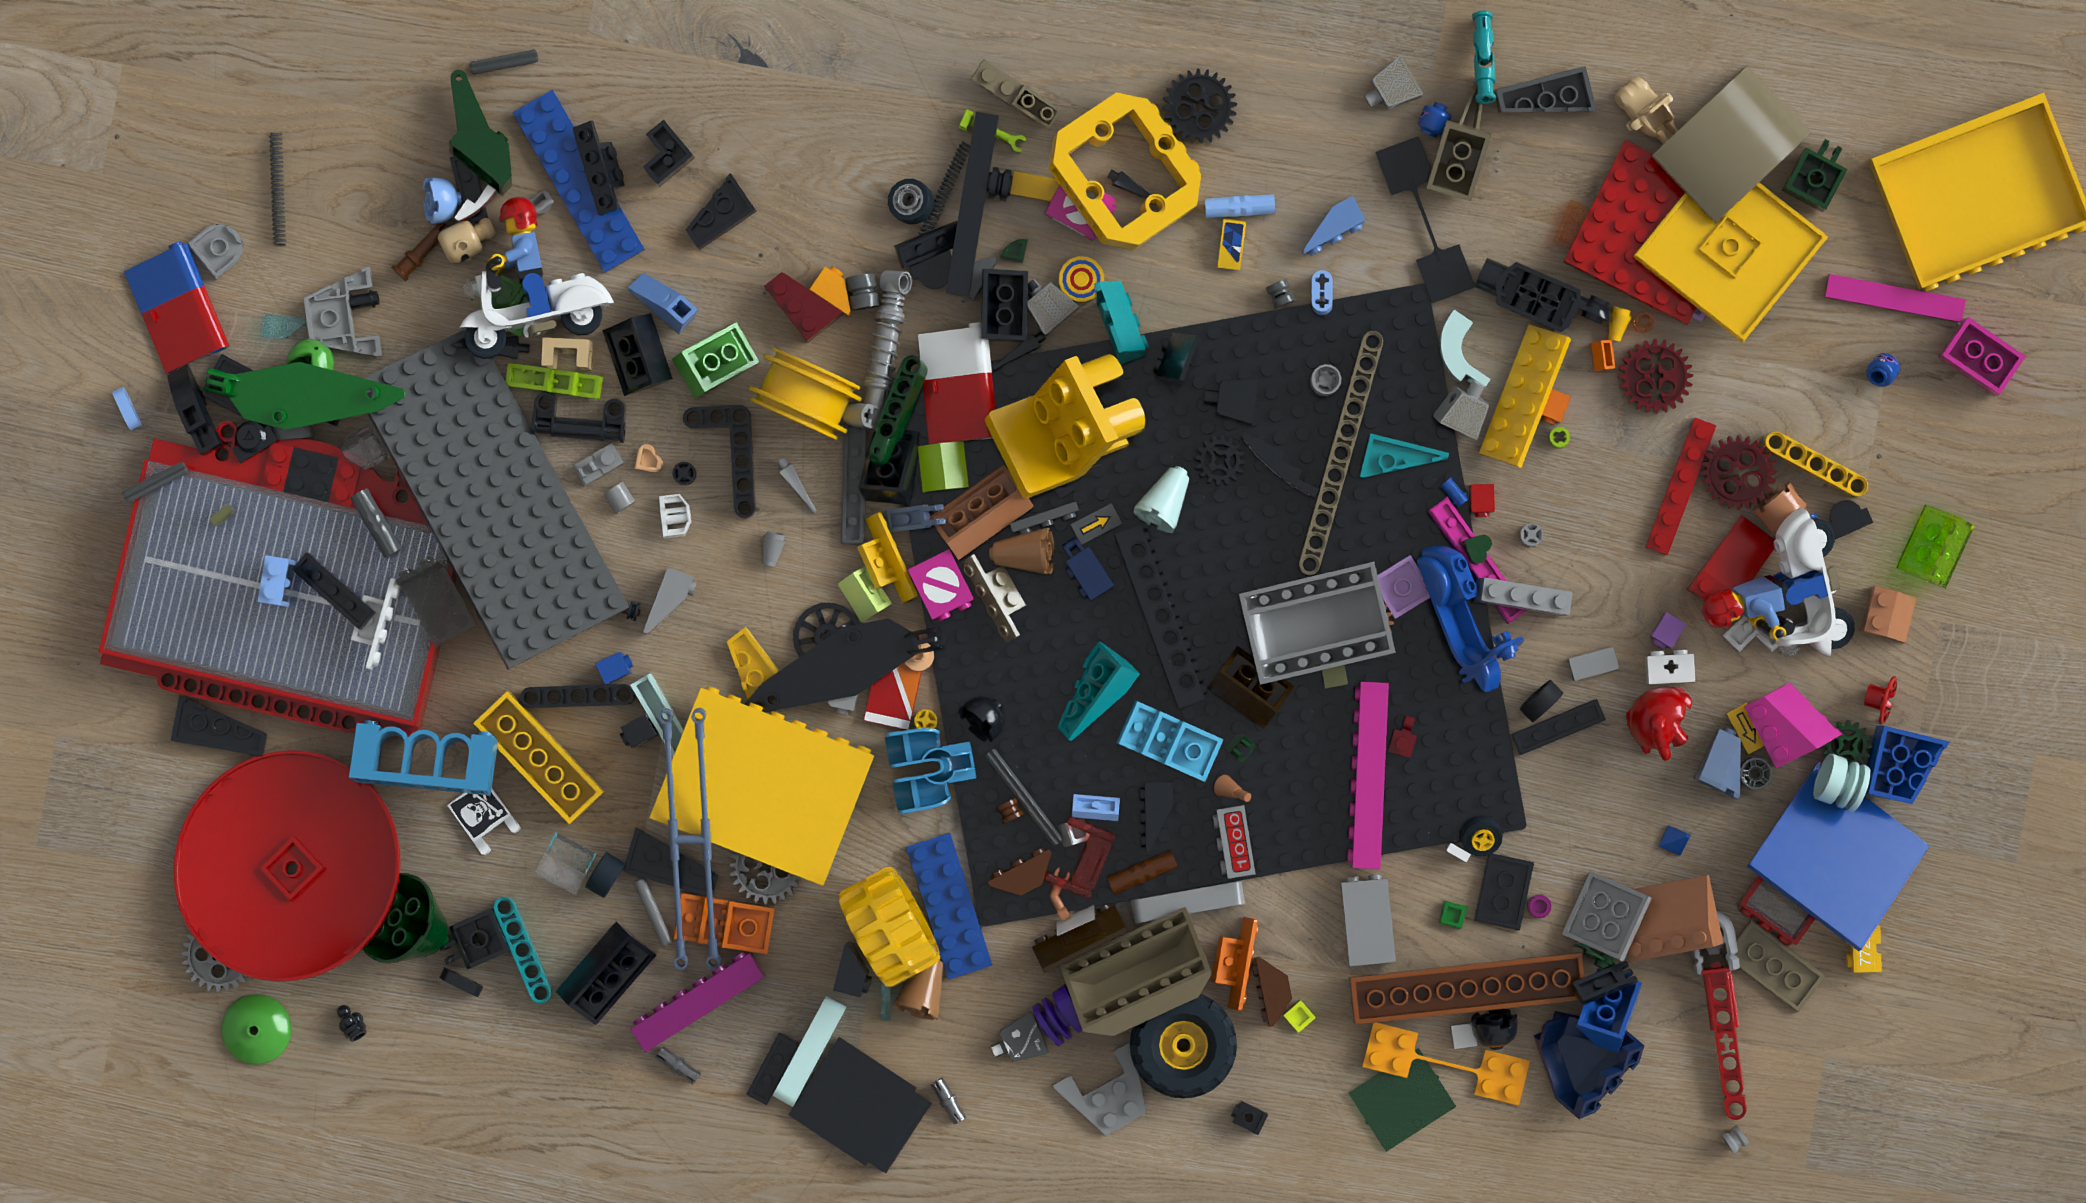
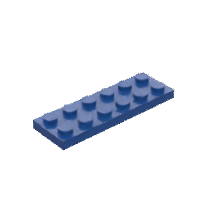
M951 833L907 846L906 849L948 980L992 966Z

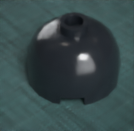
M979 696L971 698L959 708L960 718H966L971 725L968 729L984 742L987 739L992 742L1001 733L1005 723L1002 712L1003 707L996 699L991 700L990 698Z
M1509 1009L1488 1010L1489 1014L1482 1015L1479 1012L1475 1013L1471 1017V1027L1474 1037L1480 1044L1490 1047L1492 1050H1500L1514 1040L1518 1028L1517 1014L1511 1015V1010Z

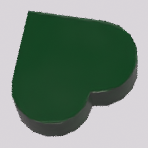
M1483 534L1462 541L1471 563L1480 564L1486 560L1487 551L1492 546L1490 537Z

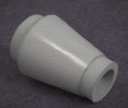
M767 531L766 536H763V564L776 566L786 543L784 534Z

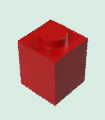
M1494 484L1469 485L1470 513H1475V517H1489V513L1495 512Z

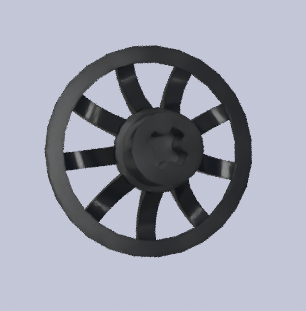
M819 603L807 609L796 622L793 633L794 647L798 656L800 657L804 654L800 645L814 642L818 645L842 627L860 624L856 616L849 609L836 603ZM821 609H835L830 623H825ZM814 611L820 623L818 628L804 621ZM841 611L851 621L837 628L835 624ZM801 625L814 632V637L799 639Z

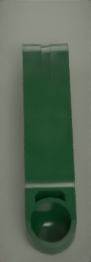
M915 355L906 356L901 362L877 422L876 433L870 446V458L874 464L881 466L889 461L895 445L903 436L926 378L927 366ZM918 364L917 370L910 372L912 366ZM910 385L909 390L902 394L903 388ZM897 407H901V411L893 415L894 410ZM892 428V433L889 436H885V432Z

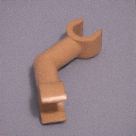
M1060 868L1055 871L1056 879L1049 893V899L1062 921L1071 916L1061 901L1059 894L1064 882L1069 879L1070 872L1067 873L1065 879H1060L1058 877Z

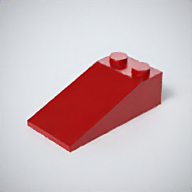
M1741 515L1689 584L1687 590L1704 602L1715 591H1732L1734 587L1753 580L1775 549V539Z

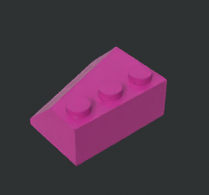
M1790 682L1744 706L1776 769L1842 735Z

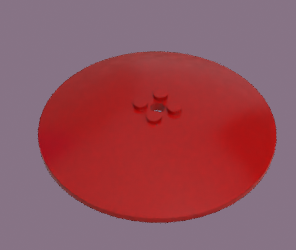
M289 750L266 753L262 756H256L243 761L223 773L207 787L192 806L183 823L175 849L173 865L175 894L183 919L194 938L213 958L224 966L243 975L265 981L288 982L313 978L325 974L353 958L369 943L384 923L391 909L399 883L401 860L398 834L389 809L379 793L371 784L353 782L349 778V766L336 759L308 751ZM293 862L297 863V872L289 875L287 872L288 865Z

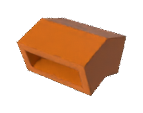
M1612 340L1590 343L1593 372L1614 369L1615 361Z

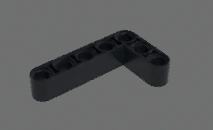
M743 405L688 408L683 414V422L690 429L730 428L734 510L737 516L742 519L751 518L756 512L750 411ZM737 410H744L746 412V419L743 422L734 420V414ZM720 411L723 413V420L717 424L711 421L712 413ZM693 412L700 415V421L695 425H691L688 422V416ZM745 433L748 440L744 445L736 444L735 437L737 434ZM740 456L748 457L749 464L747 467L739 468L736 461ZM741 479L749 480L750 488L747 491L743 492L738 489V482ZM743 502H749L752 507L750 513L746 515L739 512V506Z

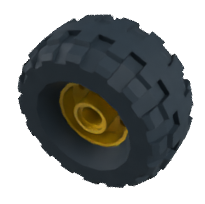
M1200 994L1196 999L1132 1027L1130 1035V1054L1139 1076L1153 1090L1172 1098H1194L1212 1091L1227 1077L1236 1057L1237 1039L1233 1023L1218 1003L1203 994ZM1185 1038L1189 1040L1187 1049L1180 1050L1177 1048V1042L1180 1039Z

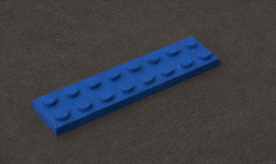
M551 90L514 111L513 114L604 272L610 271L643 252L645 249L620 205V209L601 216L598 215L573 133L574 126L554 91Z

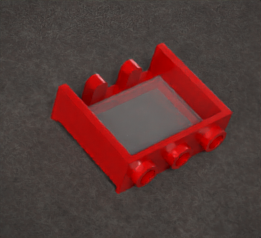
M1760 876L1755 878L1737 903L1741 907L1739 910L1750 919L1752 916L1760 920L1759 926L1768 932L1774 930L1779 934L1777 939L1787 946L1790 943L1797 945L1815 920L1813 916Z

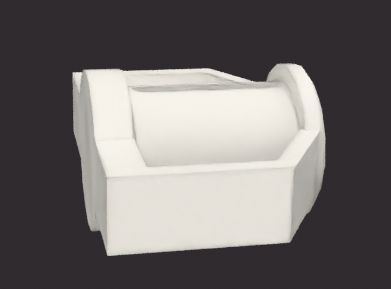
M680 494L659 496L664 539L685 536L692 523L689 504ZM683 502L685 507L665 508V504ZM687 522L685 528L668 530V525Z

